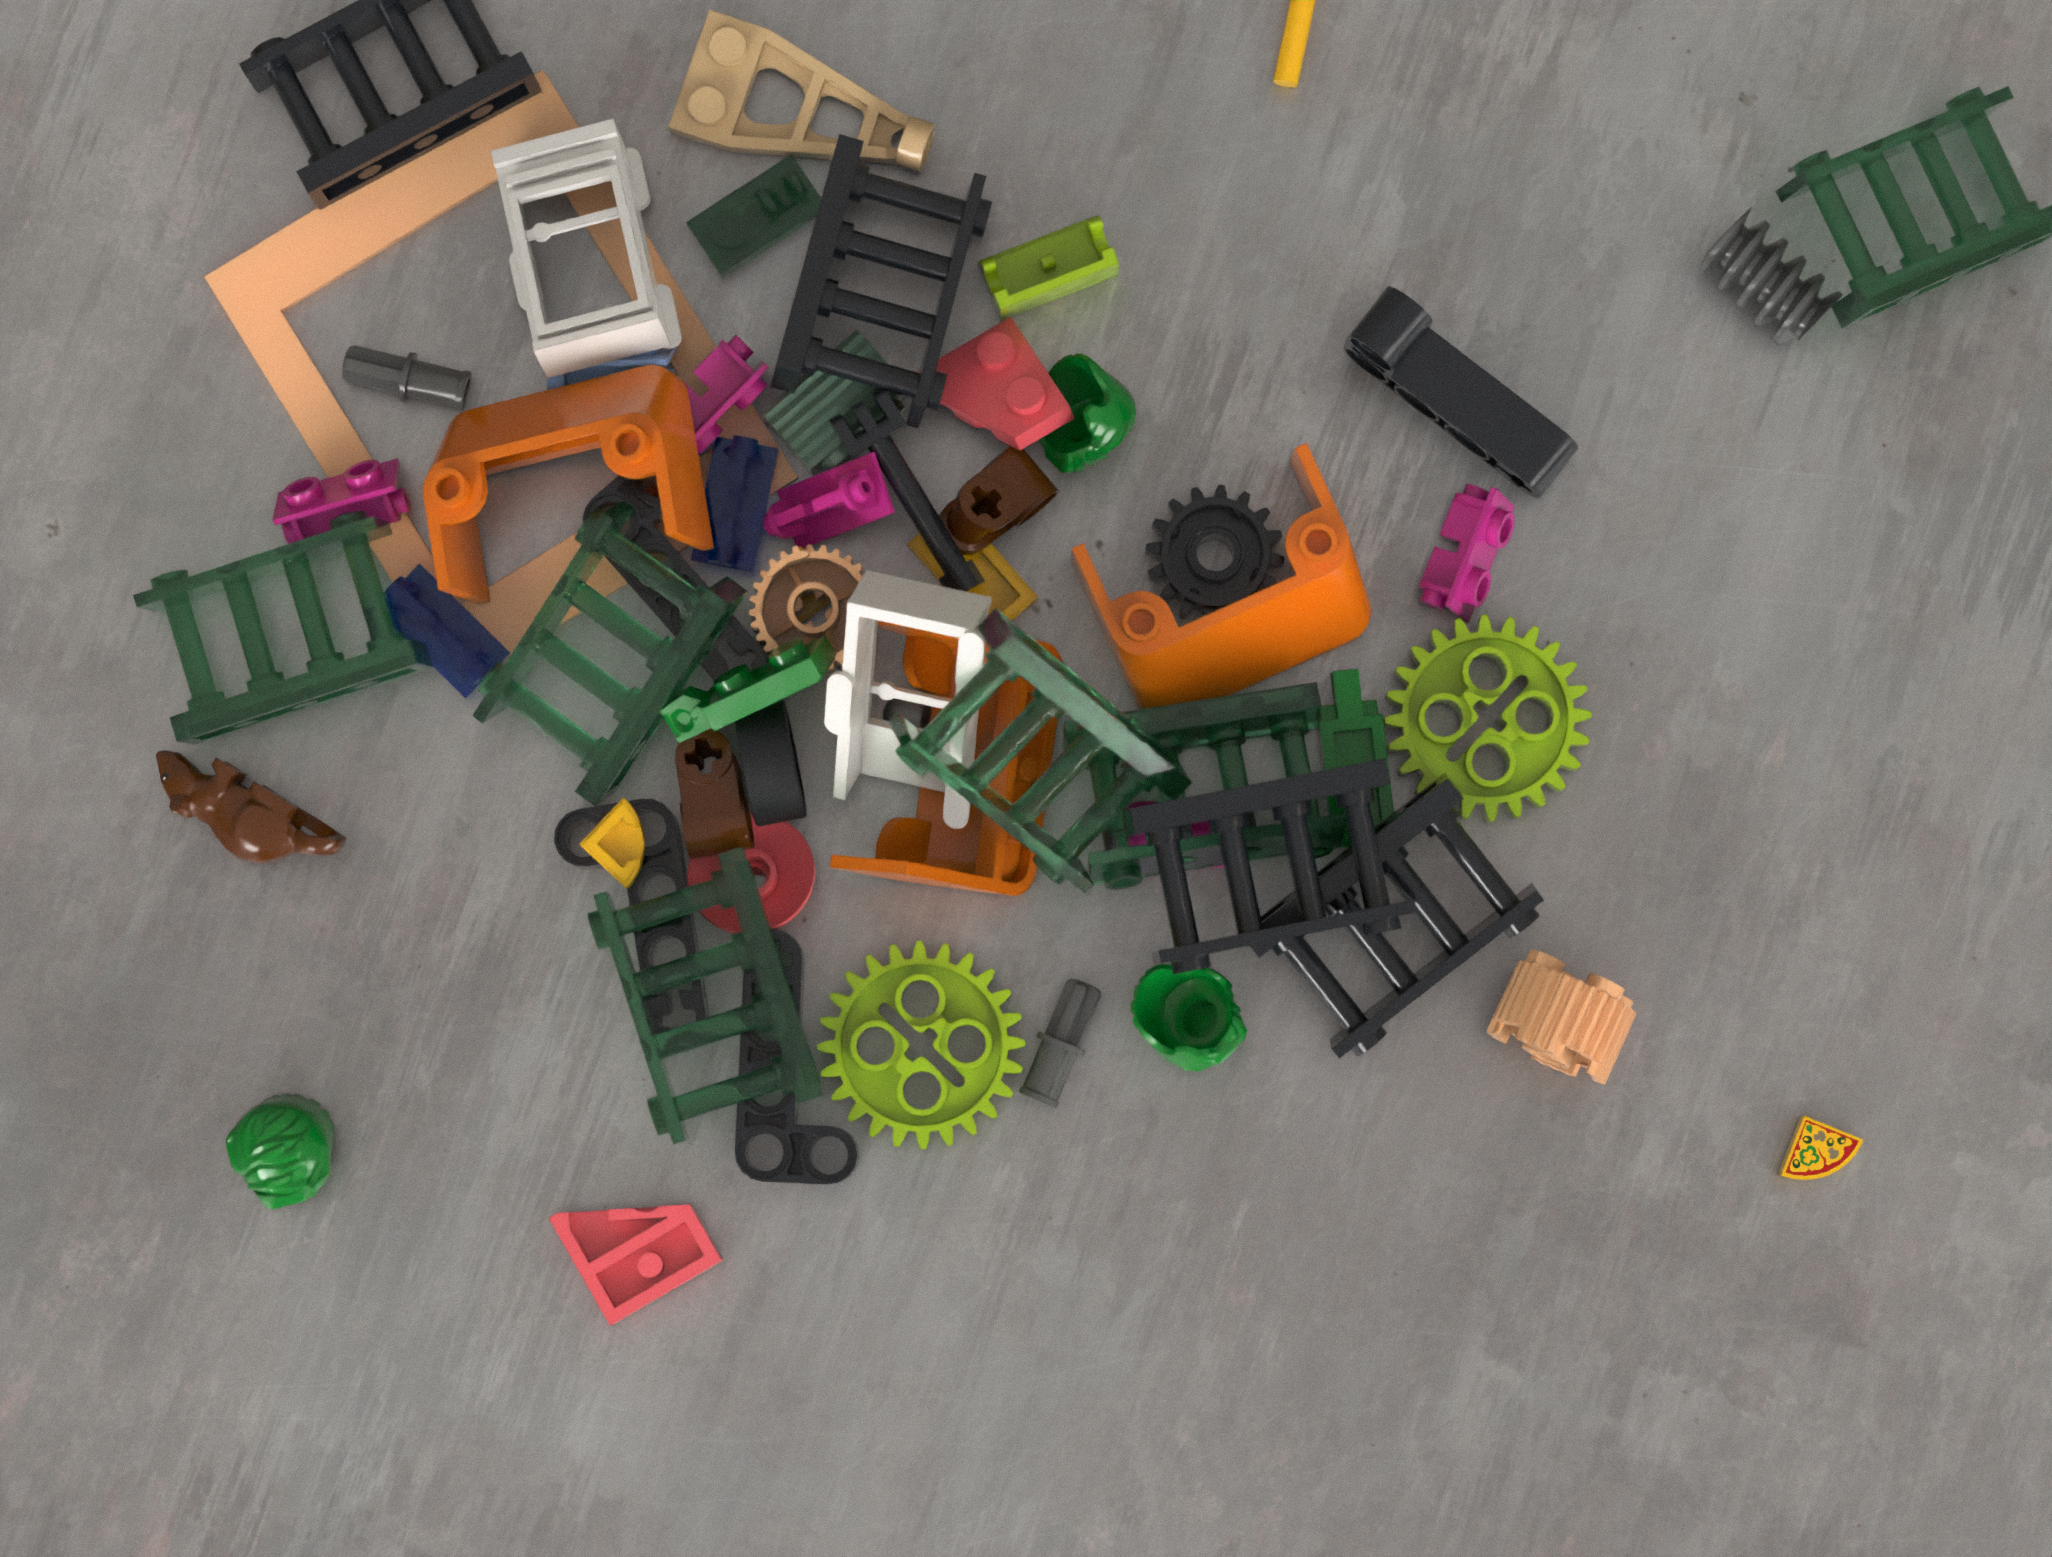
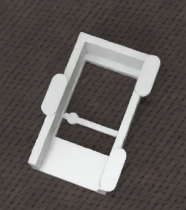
M614 118L492 150L491 155L496 168L513 247L509 263L516 296L520 307L527 312L533 340V350L546 377L562 375L661 348L672 349L678 346L682 340V333L673 294L668 286L656 283L640 213L641 210L649 205L651 200L642 158L638 150L625 147ZM608 181L612 182L617 207L552 224L539 222L532 229L528 230L523 204ZM620 218L638 300L548 323L531 241L546 242L552 235Z
M866 570L847 602L842 671L833 672L827 681L824 724L831 733L837 734L833 798L845 800L861 773L945 792L943 806L944 823L954 829H961L966 826L969 820L971 795L974 789L973 766L984 668L988 610L991 606L992 597ZM878 620L959 638L955 675V699L896 687L891 681L873 682ZM872 693L878 694L883 700L896 698L954 711L952 735L872 718Z

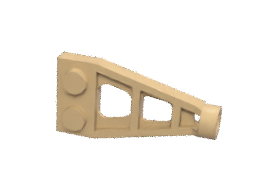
M709 9L668 128L673 134L728 152L832 160L838 139L817 135L812 131L811 127L821 98L833 96L858 108L863 113L864 119L859 134L855 138L864 141L858 162L900 165L921 172L932 145L936 124L898 111L770 29ZM763 69H775L801 86L805 98L799 115L794 121L784 125L753 122L746 116L745 107L757 73ZM902 130L903 134L898 149L893 148L892 138L896 132Z

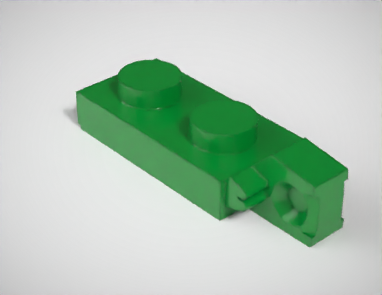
M826 635L806 645L801 638H796L771 652L767 657L769 662L750 671L747 664H742L725 672L713 682L715 687L712 686L708 691L688 686L668 700L661 708L660 713L664 716L677 742L681 743L710 728L716 731L821 681L836 659L835 656L837 654Z
M1358 668L1332 671L1330 679L1333 704L1319 706L1320 721L1317 722L1323 770L1385 758L1390 779L1383 714L1378 712L1377 700L1362 701ZM1391 781L1389 785L1373 789L1376 801L1369 803L1374 827L1394 812ZM1335 797L1326 798L1332 849L1350 847L1351 840L1344 808L1337 809Z

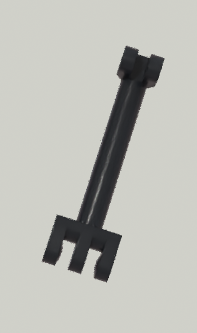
M879 389L873 393L875 404L885 415L876 422L862 400L851 406L852 412L863 428L854 435L848 422L840 413L829 419L830 425L851 460L867 450L871 453L875 452L881 471L945 574L939 578L941 586L967 592L985 582L973 560H965L891 438L892 435L905 428L907 424L885 389Z

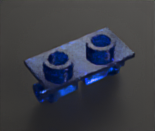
M734 435L733 439L716 438L705 488L714 548L701 551L693 547L691 561L750 573L754 572L763 528V517L766 514L779 451L778 448L758 445V440Z
M418 564L406 578L403 576L398 577L384 592L387 597L375 608L465 698L510 654L451 594L438 590L437 580L421 564Z

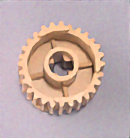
M812 544L807 545L806 550L801 551L796 545L793 546L792 554L790 555L784 550L779 552L781 559L778 562L771 558L768 561L771 568L768 571L761 570L759 573L763 580L762 583L754 582L753 588L757 594L750 596L749 600L752 606H754L753 609L749 610L751 619L755 620L750 623L751 628L755 634H758L756 639L760 646H765L764 651L767 655L793 639L801 638L806 645L826 635L837 654L835 656L836 659L828 669L829 673L832 674L836 671L837 666L843 668L847 602L863 577V567L860 563L853 565L854 562L850 555L842 559L840 550L836 548L832 553H828L827 547L821 545L819 551H814ZM811 595L816 596L818 603L827 598L832 604V607L825 612L827 621L816 627H813L811 621L804 625L797 619V616L805 611L802 600Z
M1530 949L1526 960H1519L1487 1028V1034L1504 1044L1507 1043L1511 1034L1515 1036V1039L1524 1042L1522 1048L1532 1054L1531 1058L1539 1063L1576 1077L1580 1066L1587 1068L1586 1073L1592 1077L1594 1082L1605 1085L1636 1017V1012L1632 1009L1634 1002L1623 995L1625 991L1623 987L1611 980L1589 973L1584 983L1563 971L1566 964L1541 951Z

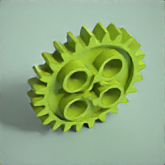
M1482 614L1476 625V632L1470 633L1461 618L1455 619L1452 626L1453 639L1448 640L1435 628L1429 633L1430 643L1433 648L1431 653L1416 645L1408 651L1418 667L1416 670L1398 666L1393 674L1406 685L1405 690L1388 691L1385 694V700L1400 707V713L1385 717L1383 721L1385 727L1398 729L1401 733V737L1395 739L1387 746V752L1397 753L1406 751L1409 758L1397 771L1398 775H1408L1417 771L1422 777L1414 790L1415 795L1446 773L1464 798L1459 802L1460 820L1465 821L1468 819L1475 805L1482 807L1486 823H1492L1497 816L1498 805L1504 804L1509 815L1516 819L1522 814L1521 798L1526 797L1533 806L1539 809L1546 804L1541 790L1543 784L1556 792H1561L1566 787L1557 770L1562 768L1576 771L1580 768L1581 763L1568 750L1570 747H1585L1589 744L1590 738L1575 731L1574 726L1589 720L1592 717V712L1574 708L1573 701L1586 693L1588 688L1587 685L1568 686L1565 678L1574 671L1577 664L1575 661L1560 666L1554 663L1553 658L1561 645L1558 641L1549 644L1541 650L1535 646L1539 633L1538 627L1533 626L1523 638L1515 636L1514 618L1508 617L1499 632H1492L1488 615ZM1487 658L1498 665L1502 675L1498 688L1483 690L1473 684L1469 676V666L1474 659ZM1517 677H1525L1527 680L1526 687L1495 720L1497 726L1501 729L1498 733L1491 727L1486 729L1456 761H1449L1446 757L1448 750L1479 717L1473 709L1474 705L1481 710L1489 708ZM1532 701L1540 704L1545 709L1548 716V724L1543 733L1530 734L1520 728L1516 720V709L1520 703ZM1434 704H1445L1451 707L1458 717V728L1455 734L1442 737L1432 733L1425 721L1428 707ZM1478 748H1493L1501 754L1504 759L1505 769L1500 779L1493 781L1484 780L1476 774L1473 769L1472 758Z
M916 941L913 958L904 960L898 947L893 944L890 945L889 951L890 964L882 967L869 954L865 957L870 972L868 977L862 979L850 971L844 974L848 983L854 989L849 997L831 992L829 998L842 1011L839 1017L828 1016L820 1018L821 1024L835 1031V1039L817 1044V1050L835 1054L836 1062L820 1071L821 1076L841 1077L843 1084L835 1090L831 1098L833 1101L844 1100L849 1097L853 1098L856 1103L847 1117L850 1122L861 1118L866 1113L872 1116L869 1136L874 1138L888 1125L893 1127L894 1146L900 1147L907 1132L911 1131L916 1132L920 1149H927L931 1131H939L947 1146L953 1145L954 1139L953 1126L960 1123L966 1131L975 1135L978 1132L972 1115L981 1111L993 1119L998 1116L994 1106L989 1101L993 1094L1012 1098L1013 1091L1001 1079L1004 1073H1022L1023 1067L1007 1059L1008 1051L1026 1046L1024 1039L1008 1036L1007 1028L1019 1022L1022 1016L1021 1013L1002 1014L1000 1006L1008 1000L1012 993L1010 989H1005L991 994L987 987L993 980L995 971L990 968L977 977L971 974L970 971L974 960L972 953L969 952L958 965L950 963L949 944L943 943L936 958L932 959L927 958L923 942ZM920 981L933 985L938 991L940 998L935 1012L925 1018L912 1017L905 1011L902 1003L903 993L907 987ZM884 1003L890 1005L920 1034L926 1033L929 1029L935 1031L938 1037L932 1045L964 1077V1085L961 1087L954 1086L935 1066L922 1056L916 1058L914 1062L909 1060L905 1055L911 1047L909 1041L880 1015L879 1006ZM963 1026L977 1028L982 1032L986 1041L985 1051L982 1056L970 1063L959 1062L953 1058L948 1047L949 1038L953 1031ZM883 1028L890 1032L894 1039V1052L890 1059L882 1064H868L859 1054V1039L869 1029ZM919 1072L931 1073L938 1079L941 1086V1094L937 1103L931 1108L923 1110L909 1105L904 1095L905 1083L909 1077Z

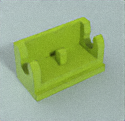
M1099 215L978 261V266L1000 321L1118 276L1119 261L1114 248L1108 245L1103 231V223Z

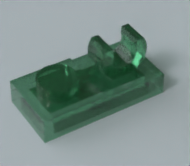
M790 154L687 221L686 224L723 279L816 218L821 197L793 155Z

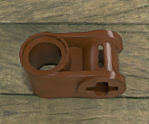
M1010 446L994 458L981 472L967 480L958 491L957 497L946 505L940 512L939 517L962 555H974L981 552L1014 526L1019 527L1032 518L1059 493V490L1024 449L1019 451Z
M710 728L679 743L675 751V762L682 802L680 803L681 824L689 858L696 859L754 848L753 827L747 798L743 789L741 769L736 757L733 755L729 741L720 732L713 731ZM715 757L716 760L712 762V772L701 774L700 770L704 769V759Z

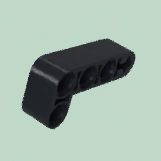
M1391 286L1386 287L1348 336L1343 347L1346 354L1367 373L1516 487L1532 497L1540 498L1578 450L1576 442L1559 426L1430 329L1433 322L1432 318L1418 303L1398 289Z
M618 475L591 499L585 507L582 518L584 530L591 542L713 681L727 671L729 668L727 661L717 649L713 651L709 659H706L700 650L717 642L727 626L732 627L737 635L726 639L727 644L739 656L746 655L749 651L755 655L756 659L750 665L752 670L768 663L767 656L759 643L656 528L663 521L660 498L651 496L645 491L643 486L644 478L628 479ZM616 505L623 507L630 514L631 524L629 530L618 539L609 540L601 537L595 527L597 515L608 506ZM654 553L665 555L673 563L671 579L665 585L657 588L647 587L642 584L637 574L638 565L641 560L647 555ZM694 601L706 602L715 611L716 619L714 626L708 633L701 636L689 635L680 627L679 617L685 605Z
M654 799L631 800L628 802L632 805L638 817L647 812H655L662 815L666 823V832L663 839L656 845L645 846V855L640 872L627 890L648 1024L652 1034L660 1042L674 1048H687L697 1044L705 1036L709 1028L710 1014L691 895L688 888L680 826L676 816L663 803ZM617 803L577 809L567 813L559 821L555 829L554 843L558 853L566 862L582 870L604 868L592 856H576L571 851L569 837L572 830L582 823H594L597 825ZM656 875L670 877L676 886V896L673 902L667 908L661 910L648 908L642 898V889L645 883ZM677 938L684 944L686 960L678 971L670 974L661 973L655 968L652 961L654 947L663 939ZM691 979L693 990H679L683 1009L695 1011L696 1021L686 1024V1035L678 1037L674 1028L664 1027L663 1016L670 1015L673 1012L671 993L664 992L657 996L656 984L677 985Z
M775 929L763 931L753 937L747 945L744 956L735 1136L736 1163L749 1178L762 1182L840 1183L849 1178L858 1166L859 1148L853 1136L844 1129L833 1126L797 1125L805 958L804 951L797 940L786 932ZM780 942L781 950L785 954L792 955L791 966L786 965L780 968L778 987L781 989L792 986L791 999L774 994L754 997L756 984L769 988V970L767 967L758 964L757 960L759 954L769 953L771 943ZM766 1006H779L789 1016L790 1025L788 1032L782 1039L776 1042H765L755 1032V1017ZM773 1069L782 1074L786 1081L787 1089L780 1103L775 1106L765 1107L755 1101L752 1096L751 1085L758 1073L763 1070ZM767 1133L775 1136L783 1146L784 1154L782 1161L771 1171L758 1170L749 1160V1145L760 1134ZM828 1136L840 1139L845 1144L848 1152L846 1165L835 1174L821 1172L816 1168L812 1160L813 1147L817 1141Z

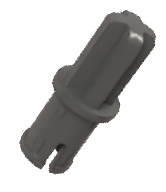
M356 345L348 348L342 365V379L348 383L398 394L400 402L406 403L410 397L454 407L460 411H463L472 372L459 371L419 361L417 354L410 352L406 358Z
M1069 979L1066 982L1046 1032H1038L1037 1038L1042 1039L1019 1093L1057 1108L1059 1096L1076 1055L1083 1056L1085 1050L1081 1049L1080 1046L1101 998L1100 990L1077 979Z

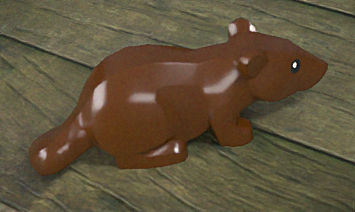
M162 750L156 754L161 783L171 800L169 804L171 812L186 818L195 816L198 820L210 826L223 846L241 860L264 864L278 861L293 853L333 855L339 853L345 844L346 837L269 787L261 786L253 781L249 789L243 786L242 782L246 773L227 761H222L216 757L212 763L215 775H207L201 773L191 761L179 752ZM305 826L317 836L305 833L301 827Z

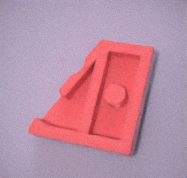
M1011 317L938 360L936 371L947 374L940 404L951 409L957 419L974 428L990 430L996 439L1019 451L1075 419L1069 404Z
M691 1204L562 1212L549 1217L610 1326L723 1261L722 1256Z

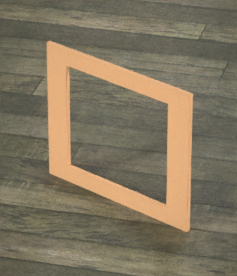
M544 70L535 74L542 89V92L322 210H319L317 207L204 276L328 478L343 474L350 466L361 461L373 460L282 312L498 181L491 155L492 150L579 128ZM611 181L565 193L578 216L617 207ZM620 218L587 226L586 229L631 301L638 300ZM646 235L656 283L670 288L682 333V340L670 363L682 381L701 397L709 388L692 371L716 348V345ZM752 403L743 411L733 404L716 421L723 428V431L717 437L721 444L699 457L711 532H714L777 493L778 490L798 480L796 473ZM657 483L645 490L651 496L659 497ZM617 507L595 521L597 533L609 540L624 536L631 524L630 514L623 507ZM407 513L401 514V521L361 531L458 688L466 685L628 585L624 578L591 542L583 528L489 586L490 602L476 604L466 600L462 603L459 597L438 590L433 555ZM663 521L656 526L678 553L690 546L667 536ZM659 553L647 555L638 565V578L669 558Z

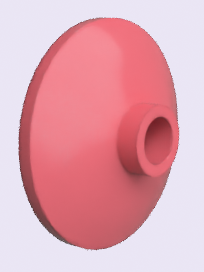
M750 814L754 834V848L690 859L687 871L689 892L696 908L707 921L730 933L757 935L763 931L780 928L802 910L814 886L815 863L805 838L794 826L786 821L757 826L753 814ZM753 875H761L766 878L765 884L758 889L747 890L744 888L745 881Z

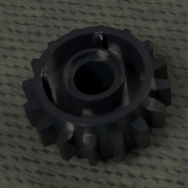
M1218 485L1214 497L1204 498L1200 489L1195 487L1190 492V504L1185 507L1175 499L1168 502L1167 507L1170 515L1173 517L1170 522L1155 518L1151 528L1163 538L1162 542L1146 544L1145 554L1153 558H1159V564L1148 570L1147 576L1149 581H1164L1166 587L1161 592L1160 597L1165 602L1176 598L1182 603L1179 617L1186 619L1193 610L1203 612V617L1256 593L1259 588L1265 589L1278 583L1272 576L1267 574L1268 569H1276L1284 565V556L1271 553V546L1282 539L1281 530H1266L1264 523L1269 517L1270 511L1266 507L1254 513L1248 508L1249 493L1244 491L1235 501L1227 498L1225 485ZM1219 540L1225 543L1231 550L1232 563L1224 570L1210 571L1199 563L1196 553L1197 548L1205 541Z

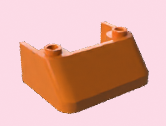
M645 365L466 410L458 414L447 427L423 485V498L438 590L476 604L490 602L477 514L483 508L488 494L487 475L600 447L605 463L614 473L628 479H642L656 475L665 534L701 551L713 549L714 544L689 395L682 379L661 366Z
M1307 443L1296 447L1289 461L1311 510L1292 523L1285 538L1286 556L1295 575L1183 626L1178 627L1168 604L1154 593L1135 591L1110 601L1084 543L1072 548V566L1136 706L1150 720L1159 723H1171L1346 645L1357 639L1366 629L1371 616V605L1350 537Z
M878 620V628L907 635L903 653V667L909 683L919 691L955 699V675L959 638ZM987 627L973 766L974 789L971 795L970 815L966 826L961 829H954L944 823L943 806L945 792L920 787L916 818L895 817L889 820L882 828L877 840L875 858L831 855L830 868L897 881L1012 896L1024 893L1031 886L1037 871L1061 698L1063 663L1057 649L1047 642ZM931 706L928 730L952 735L954 711Z

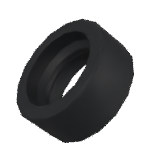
M781 699L735 721L743 774L752 814L757 826H765L807 816L792 728L785 701Z

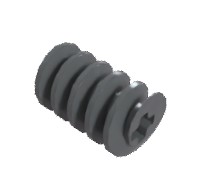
M1750 208L1707 251L1699 270L1703 274H1707L1720 267L1725 268L1718 288L1723 292L1741 284L1743 289L1736 303L1738 308L1744 309L1759 301L1762 305L1754 323L1760 327L1777 319L1780 323L1772 340L1776 344H1781L1796 337L1799 341L1843 294L1837 291L1820 298L1818 293L1825 277L1819 273L1802 281L1799 277L1807 259L1802 255L1783 263L1781 259L1787 248L1788 241L1782 238L1766 246L1763 240L1770 224L1764 220L1747 228L1744 224L1751 211Z

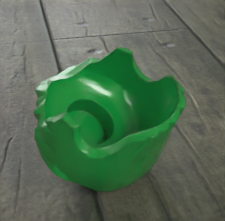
M1077 353L1075 355H1066L1061 360H1058L1048 372L1069 404L1075 419L1039 439L1045 450V457L1061 473L1081 472L1084 470V466H1094L1097 461L1106 459L1108 453L1120 445L1131 431L1136 416L1135 401L1130 391L1090 357Z
M1160 964L1148 969L1145 972V976L1139 979V984L1135 986L1133 992L1134 1000L1131 1002V1013L1134 1016L1132 1021L1135 1027L1163 1059L1181 1067L1185 1071L1193 1070L1200 1072L1208 1067L1221 1064L1245 1040L1247 1029L1240 1015L1241 1009L1233 999L1234 994L1231 990V982L1212 968L1207 967L1173 974L1171 965Z
M299 1094L273 1095L248 1110L228 1134L226 1149L231 1167L240 1176L244 1177L249 1190H253L265 1208L274 1210L306 1202L308 1198L316 1195L329 1176L334 1125L329 1120L327 1110L321 1109L320 1104L313 1099L306 1100Z

